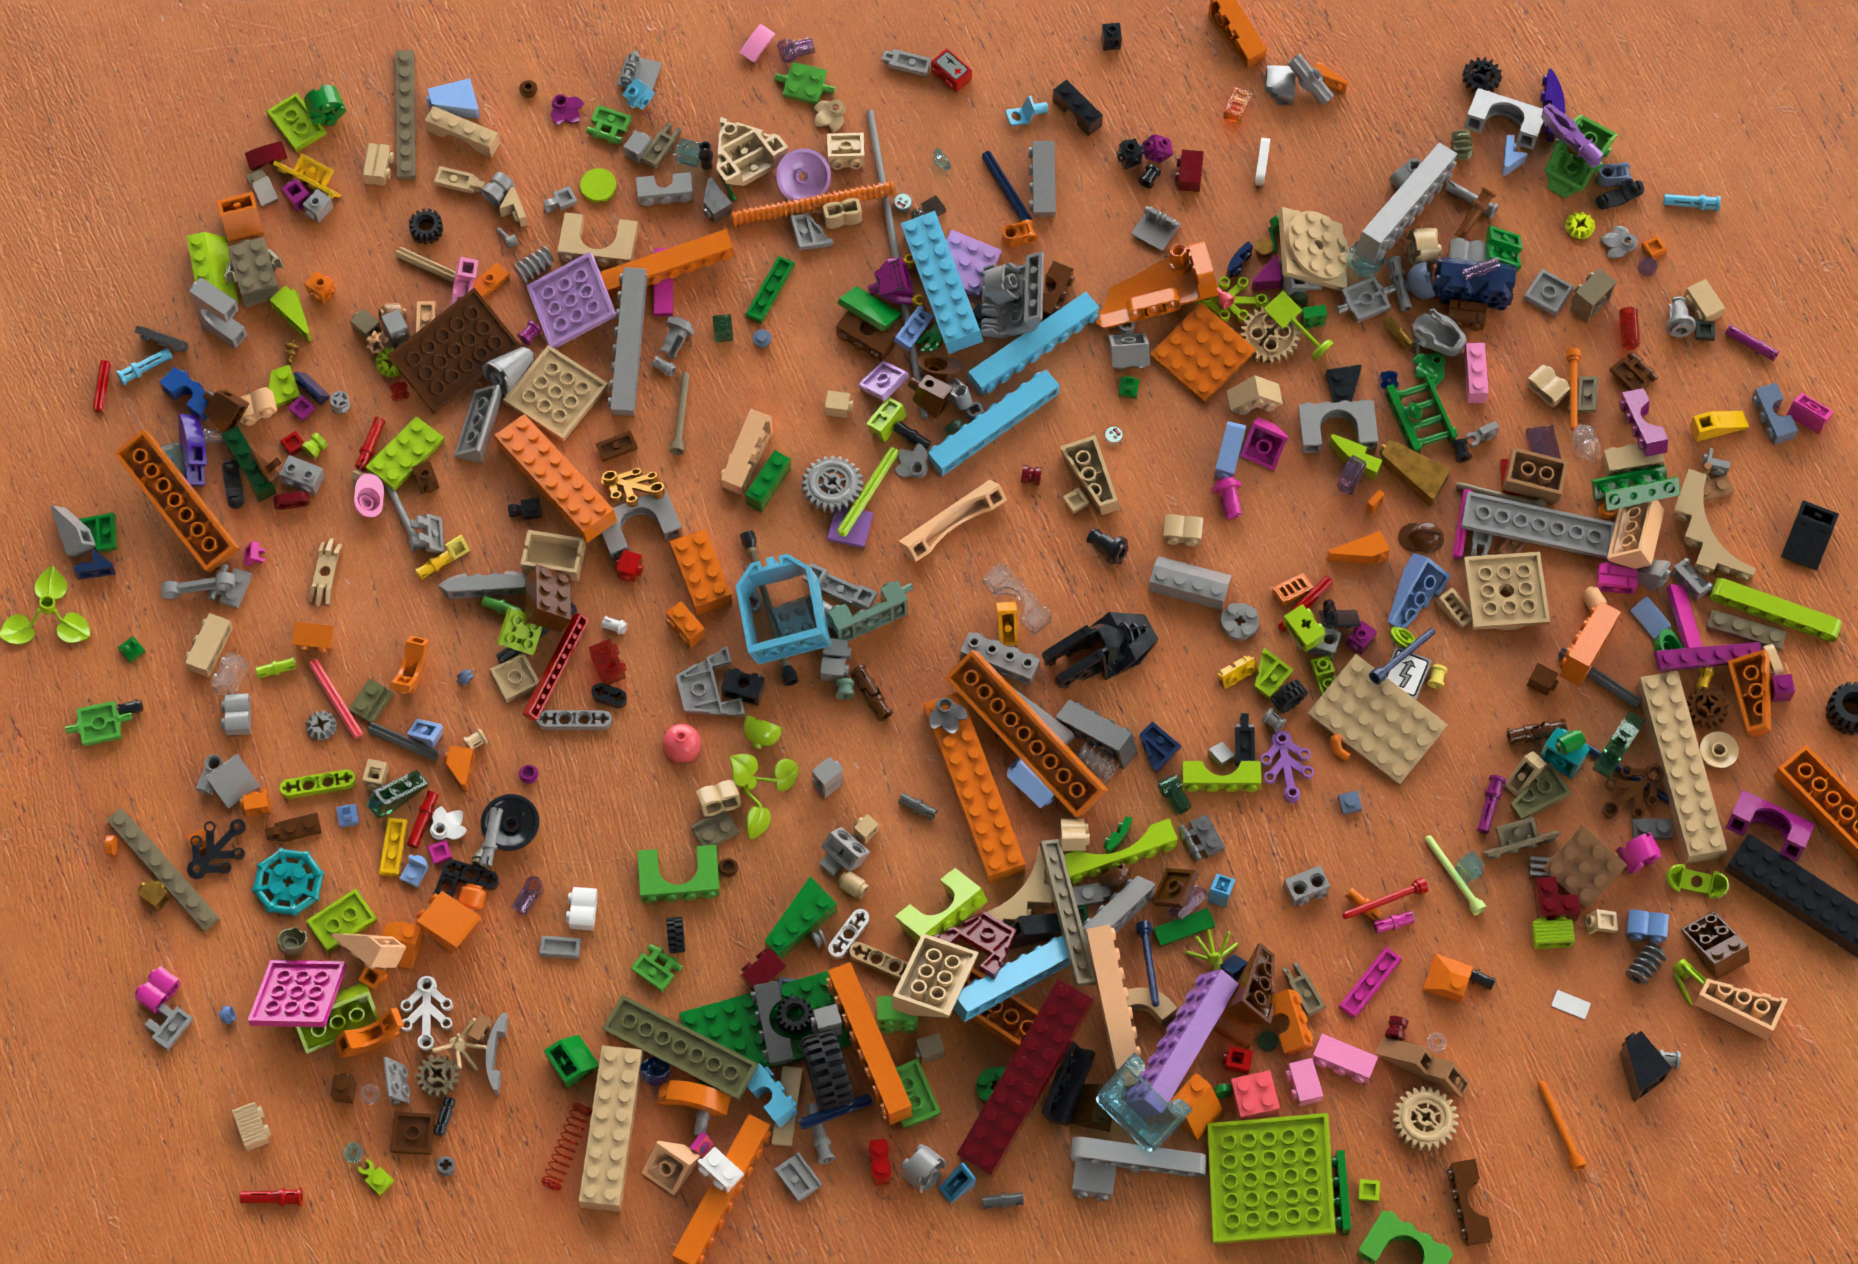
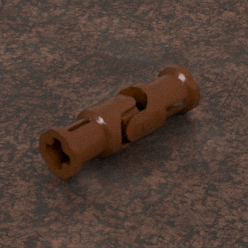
M862 664L855 667L850 672V675L855 677L859 684L858 688L864 694L870 708H873L876 712L878 721L888 719L893 714V710L888 708L885 703V697L875 685L874 679L868 675L866 666Z
M1563 718L1557 722L1549 723V721L1541 724L1523 725L1522 728H1507L1506 732L1509 744L1513 745L1514 742H1531L1540 740L1543 737L1548 739L1557 727L1567 731L1568 728L1566 720Z

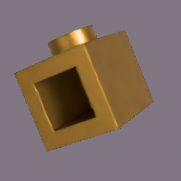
M150 878L147 882H143L137 892L140 900L158 913L171 898L169 892L165 889L166 886L159 880L153 881Z

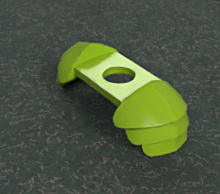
M1676 864L1666 873V880L1669 886L1678 892L1682 888L1708 894L1709 898L1714 899L1723 897L1729 889L1728 878L1718 871H1714L1711 875L1685 869V864ZM1693 876L1701 877L1702 885L1700 887H1694L1691 884Z

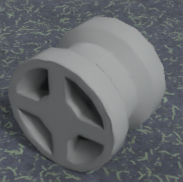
M337 391L330 397L332 409L335 413L344 414L349 411L351 404L345 392Z

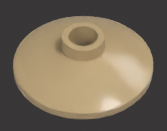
M1717 731L1709 733L1703 738L1700 744V753L1708 765L1714 768H1727L1737 760L1739 747L1731 735ZM1715 750H1719L1721 755L1716 754Z

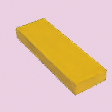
M388 818L379 869L380 875L399 877L408 825L407 819Z

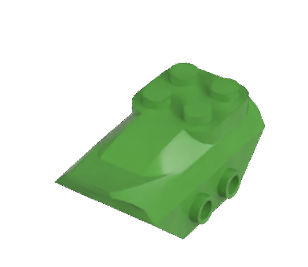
M1581 114L1573 120L1577 125L1576 127L1585 135L1586 139L1590 140L1593 138L1592 143L1603 153L1601 161L1604 157L1608 158L1612 151L1610 147L1618 134ZM1557 139L1553 145L1554 151L1544 169L1548 177V189L1563 198H1568L1578 191H1583L1594 172H1599L1603 162H1600L1597 167H1591L1583 158H1577V155L1569 154L1567 143H1562Z

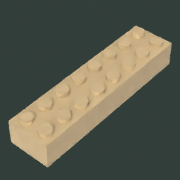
M602 1045L579 1196L580 1208L621 1212L643 1063V1053L640 1049Z

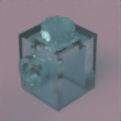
M681 138L680 143L676 144L674 149L677 162L698 168L700 163V142Z
M1471 850L1457 862L1455 870L1469 883L1473 879L1477 880L1484 874L1483 870L1486 864Z

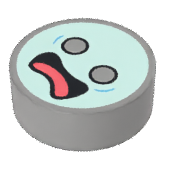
M906 193L898 194L894 198L895 209L899 212L909 211L912 207V198Z

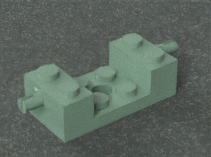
M898 580L887 582L881 588V602L874 604L868 610L858 611L854 616H852L846 604L836 605L828 611V628L831 629L835 639L850 641L908 615V598L905 594L913 591L914 588L911 583L901 587Z

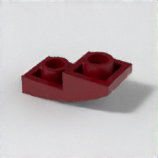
M282 141L270 143L245 153L249 169L252 171L267 164L273 165L274 161L280 162L287 159Z

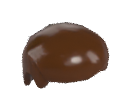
M1122 863L1119 868H1112L1102 875L1100 879L1109 888L1122 887L1130 878L1131 868L1128 864Z

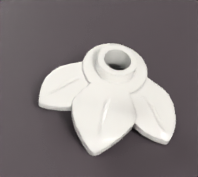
M442 806L434 811L432 815L433 824L430 828V833L434 839L443 840L449 838L455 840L466 834L467 829L461 826L463 821L462 811L458 810L447 813ZM438 829L444 830L442 833H437Z

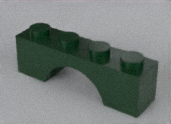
M238 425L221 434L226 448L242 469L258 500L261 502L276 494L273 482L269 483L250 453L252 448Z

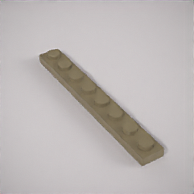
M396 50L398 180L416 179L414 50Z
M120 808L106 819L110 826L155 877L166 886L170 894L204 932L220 920L217 914L123 808Z
M1060 839L1041 841L1039 846L1075 986L1095 985L1097 981Z

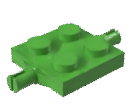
M792 62L787 75L775 74L774 81L785 83L783 97L817 104L823 92L835 93L836 87L825 85L827 70Z
M111 701L76 709L78 716L77 724L65 726L67 734L79 732L82 745L85 747L122 739L121 722L131 721L133 718L131 712L119 715L116 702Z

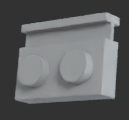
M799 1152L775 1168V1172L798 1203L815 1192L816 1189L822 1187L821 1181Z

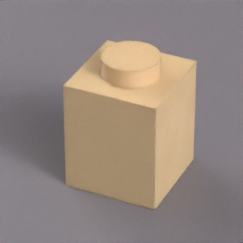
M828 390L825 415L848 418V413L853 410V401L850 400V393Z

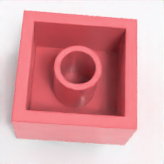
M1270 1070L1231 1079L1232 1098L1238 1121L1263 1119L1279 1114L1280 1106Z

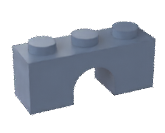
M1777 383L1756 388L1752 396L1753 406L1757 407L1761 423H1764L1767 437L1772 440L1773 445L1795 439L1798 432L1791 415L1782 417L1773 411L1774 408L1781 406L1784 399Z

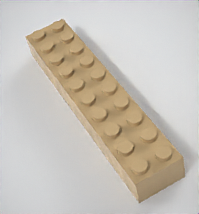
M1678 671L1640 677L1637 683L1639 697L1642 699L1641 704L1656 760L1664 771L1662 782L1665 793L1669 798V807L1684 862L1689 864L1723 858L1727 847Z

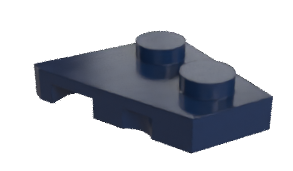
M1153 721L1139 734L1154 773H1157L1181 749V745Z

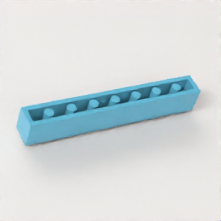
M1087 292L1083 293L1040 322L1035 331L1024 333L968 371V381L981 396L992 392L998 384L1007 382L1013 374L1023 371L1026 365L1036 362L1042 354L1051 352L1058 343H1064L1070 335L1080 332L1089 322L1093 323L1099 317L1100 307Z
M1047 370L1036 373L1032 380L1022 383L1012 394H1006L1002 401L998 404H992L988 411L978 414L971 423L961 426L954 435H948L940 445H934L928 452V461L941 476H944L1057 396L1060 391V385Z
M1063 936L1059 938L1054 937L1048 944L1044 946L1039 945L1027 955L1022 954L1016 961L1004 964L995 979L986 975L980 980L972 981L969 986L962 989L953 1009L963 1022H966L1066 968L1070 963Z

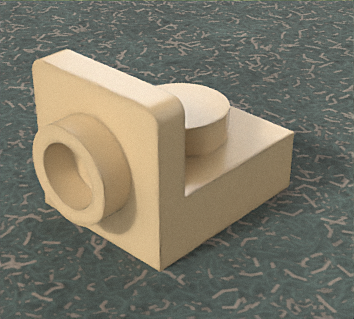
M1596 909L1586 915L1585 924L1588 934L1596 931L1609 933L1618 931L1616 912Z

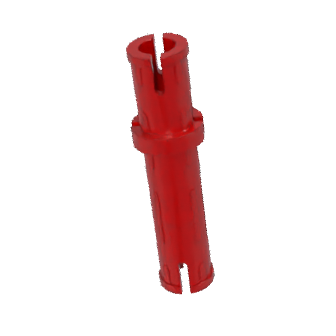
M374 417L364 445L360 447V455L354 465L357 469L360 468L362 463L361 470L365 471L370 457H373L377 440L386 423L383 418L379 422V417Z
M431 790L427 791L424 802L418 809V817L406 843L408 846L418 849L428 821L434 813L433 809L439 797L438 793Z

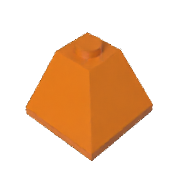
M403 921L387 922L382 936L394 937L406 946L397 967L412 970L424 937L422 927Z
M1435 953L1423 990L1461 1003L1473 967Z

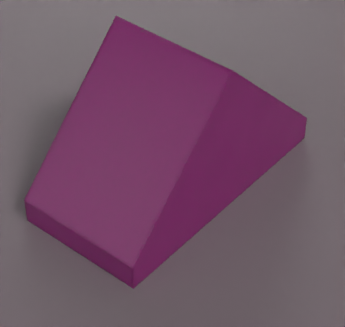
M1274 255L1254 278L1252 284L1254 291L1281 288L1282 277L1277 255Z

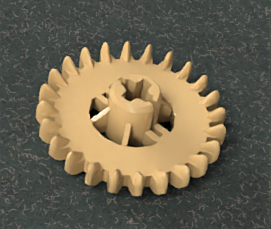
M1421 1086L1420 1092L1413 1088V1094L1406 1091L1405 1095L1407 1098L1401 1096L1399 1100L1402 1103L1395 1104V1107L1399 1110L1393 1111V1115L1398 1117L1394 1118L1392 1122L1399 1123L1395 1126L1394 1130H1401L1398 1137L1406 1136L1404 1144L1412 1141L1411 1148L1419 1144V1151L1423 1149L1424 1145H1426L1428 1152L1431 1150L1432 1145L1438 1150L1439 1142L1446 1146L1445 1139L1451 1141L1452 1136L1450 1133L1456 1134V1130L1453 1127H1458L1459 1125L1454 1120L1458 1119L1459 1115L1453 1113L1457 1107H1450L1453 1100L1446 1101L1447 1094L1440 1096V1090L1437 1089L1434 1093L1432 1087H1429L1428 1091H1426ZM1420 1105H1427L1426 1108L1423 1109L1418 1107ZM1429 1105L1434 1107L1438 1113H1434L1429 1109ZM1412 1113L1417 1116L1416 1120H1411ZM1439 1115L1440 1124L1437 1121H1435V1118ZM1426 1117L1429 1119L1428 1121L1426 1120L1425 1122L1422 1121V1119H1424V1118H1426ZM1430 1128H1432V1129L1434 1130V1131H1430V1132H1425L1426 1130H1429Z

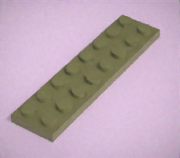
M624 995L620 997L602 1028L603 1031L722 1091L738 1101L759 1067L757 1063Z

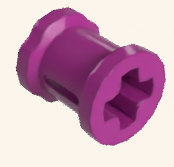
M529 320L526 328L517 335L523 343L530 345L532 343L531 340L537 334H540L542 330L535 322Z

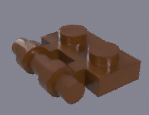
M1630 352L1627 356L1631 360L1630 362L1623 357L1610 368V372L1629 391L1641 388L1646 389L1650 384L1647 378L1652 382L1658 379L1654 370L1643 363V359L1639 355L1636 356L1633 352ZM1635 367H1638L1642 371V373H1640Z

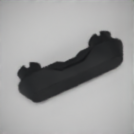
M1636 180L1616 190L1601 194L1596 198V205L1604 210L1627 203L1643 194V183L1640 180Z
M228 458L222 465L226 498L231 508L238 509L244 504L242 480L238 463Z

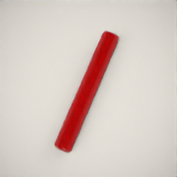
M1328 575L1325 576L1292 610L1302 604L1306 609L1309 608L1333 584V579ZM1282 619L1277 624V627L1282 632H1285L1287 629L1283 625Z

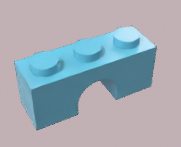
M759 1063V1067L747 1087L756 1098H759L764 1093H772L771 1101L764 1108L776 1124L782 1127L799 1113L795 1108L798 1104L791 1095L785 1096L783 1092L786 1089L780 1081L774 1082L772 1077L775 1075L769 1067L763 1068Z

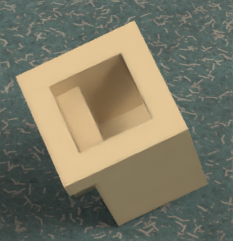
M368 759L362 779L364 786L368 790L377 791L378 789H383L387 773H389L387 762Z

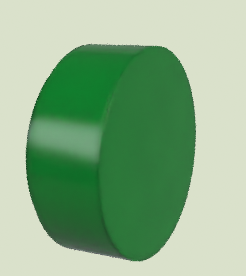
M1220 1084L1213 1087L1218 1099L1227 1098L1233 1093L1229 1084Z

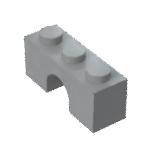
M691 172L673 174L672 184L665 188L656 185L654 176L636 177L639 206L670 204L671 202L686 203L693 200Z

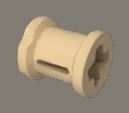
M480 728L471 736L463 737L467 748H471L473 751L483 743H488Z

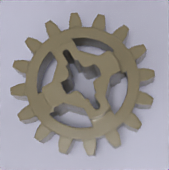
M437 1054L435 1059L430 1055V1061L422 1060L424 1066H418V1071L421 1072L416 1074L417 1079H419L417 1082L418 1086L422 1087L423 1093L428 1091L429 1097L436 1094L437 1098H440L442 1093L447 1097V1091L454 1092L453 1085L459 1086V1082L456 1080L461 1078L460 1073L457 1072L459 1071L458 1066H454V1059L448 1061L447 1055L443 1059L440 1057V1054ZM428 1071L429 1077L427 1078V1081H425V1075ZM450 1071H451V1074H452V1075H451V1079H450V1081H449L448 1078H447V1076L450 1074ZM434 1073L442 1075L443 1080L439 1077H435Z

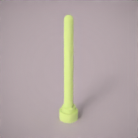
M1426 836V843L1469 901V910L1474 916L1482 913L1487 908L1485 903L1475 898L1432 836Z

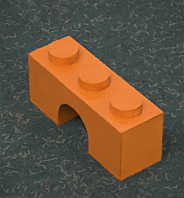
M1286 989L1272 995V1003H1275L1273 1016L1278 1018L1288 1016L1290 1020L1289 1028L1285 1032L1278 1034L1284 1053L1293 1056L1313 1048V1036L1310 1030H1308L1306 1024L1307 1016L1302 1011V1000L1297 991Z

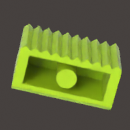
M1557 917L1555 920L1547 921V918H1537L1530 926L1533 949L1573 947L1575 943L1572 919Z

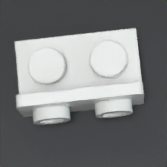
M713 1147L703 1159L700 1158L697 1161L698 1171L703 1176L712 1178L714 1180L712 1183L720 1191L724 1189L728 1193L744 1176V1173L716 1147Z

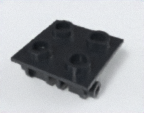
M1331 599L1325 600L1323 610H1319L1323 627L1334 629L1341 626L1346 628L1361 626L1357 610H1336L1335 603Z

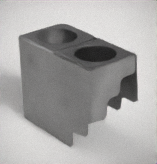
M1267 65L1265 92L1271 93V98L1276 99L1277 105H1293L1295 73L1289 66Z

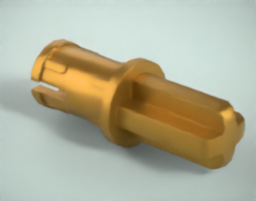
M1392 316L1384 320L1383 324L1393 334L1392 337L1396 338L1405 350L1411 347L1410 344L1413 345L1415 343L1404 331L1405 328H1401Z

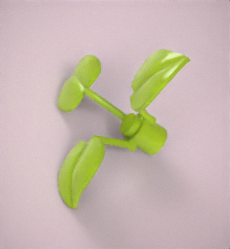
M51 566L39 576L35 583V594L40 598V608L37 609L33 620L29 623L28 618L20 614L10 616L3 624L0 638L15 645L28 643L35 636V631L31 626L35 624L41 612L45 615L52 613L56 615L57 619L61 622L57 626V635L66 643H77L89 639L90 628L86 620L77 613H67L64 620L60 617L55 606V600L62 598L66 594L67 582L57 569Z
M737 754L729 757L732 779L735 786L743 788V793H746L757 804V807L750 808L746 818L747 835L750 840L760 836L768 829L771 814L767 808H762V804L749 790L756 787L757 781L776 782V789L779 791H786L791 788L798 776V765L791 759L780 760L774 768L775 778L770 779L753 776L758 769V762L754 756Z

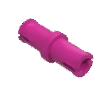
M1411 911L1397 916L1393 914L1387 919L1373 922L1374 930H1377L1376 934L1391 929L1395 931L1401 926L1413 924L1415 922L1414 916L1411 915Z

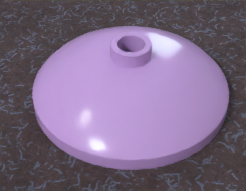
M801 148L787 153L781 159L776 171V181L781 193L787 199L794 201V199L799 200V198L805 199L806 196L811 198V195L816 197L817 194L819 196L822 193L825 194L830 185L831 172L827 161L821 154L811 149ZM800 173H803L805 175V178L803 180L799 179Z

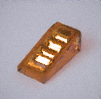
M1235 87L1224 111L1223 118L1240 124L1251 99L1252 92ZM1237 93H1238V94H1241V95H1244V96H1247V97L1244 98V97L1238 96ZM1235 98L1244 101V103L1236 101Z

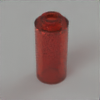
M1625 307L1619 310L1621 345L1627 350H1634L1640 345L1638 309L1635 307Z

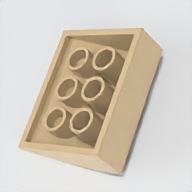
M922 933L893 994L892 1009L913 1016L949 1018L977 959L978 952Z

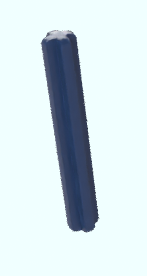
M866 1094L855 1098L851 1104L827 1111L821 1110L799 1118V1127L804 1130L872 1105V1098Z

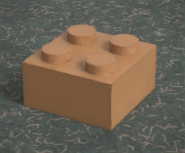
M480 1013L466 1040L473 1044L482 1043L486 1035L484 1033H487L491 1027V1019Z

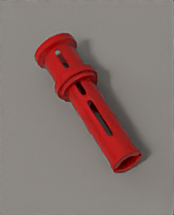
M281 1188L278 1191L241 1190L240 1203H278L281 1206H285V1204L302 1206L303 1189L286 1190Z

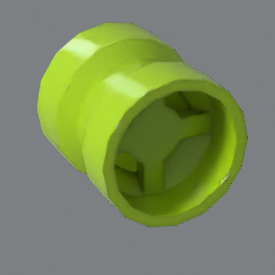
M313 433L310 436V440L301 445L304 452L313 459L319 455L320 450H324L328 446L327 442L317 433Z

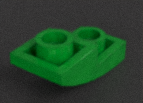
M1125 816L1124 821L1119 822L1117 832L1112 831L1111 836L1106 837L1103 847L1106 849V854L1114 853L1124 842L1132 825L1131 817Z

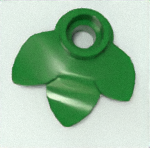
M1422 353L1412 359V362L1418 365L1415 371L1416 379L1424 378L1426 373L1429 374L1431 379H1434L1436 385L1444 379L1445 372L1443 368L1446 360L1442 354L1432 353L1428 355ZM1434 359H1437V360H1439L1440 362H1439V363H1435L1433 360H1434Z

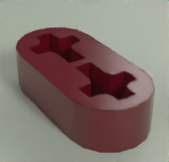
M299 491L275 495L273 497L274 508L285 510L306 507L310 504L309 493Z

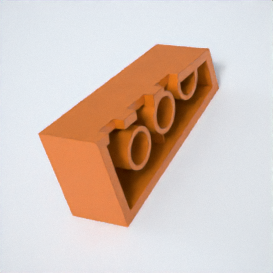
M1210 0L1209 18L1246 68L1264 60L1267 47L1259 38L1237 0Z
M1763 649L1728 661L1746 729L1753 738L1771 732L1770 655Z

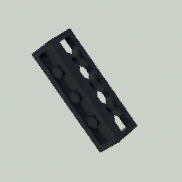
M1074 1041L1071 1042L1060 1062L1041 1111L1051 1123L1068 1126L1095 1057L1093 1050L1080 1048Z

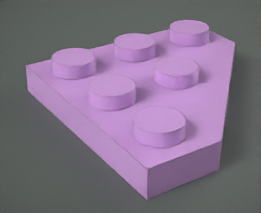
M951 230L946 241L965 292L979 298L982 288L985 286L983 282V267L991 264L996 265L1002 250Z

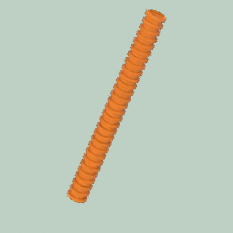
M890 180L889 183L885 181L884 184H881L879 182L878 185L874 183L872 186L855 187V189L850 188V190L844 189V191L839 190L837 193L833 191L832 194L827 192L826 195L822 193L821 196L817 194L816 197L811 195V198L806 196L805 199L799 198V200L794 199V201L788 200V202L782 201V203L777 202V204L771 203L769 206L765 204L764 207L760 205L759 208L754 206L753 209L749 207L748 210L744 208L743 211L738 209L737 212H734L733 210L731 216L735 227L738 224L743 226L744 223L746 225L749 222L753 224L754 221L759 223L760 220L764 222L765 219L771 220V218L777 219L776 217L782 218V216L788 217V215L792 216L793 214L799 215L801 212L805 214L806 211L810 213L811 210L813 212H816L817 209L821 211L827 203L842 202L850 198L859 199L861 203L863 200L867 202V200L872 201L874 198L878 200L879 197L883 199L884 196L886 198H889L890 195L894 197L895 188L894 183Z

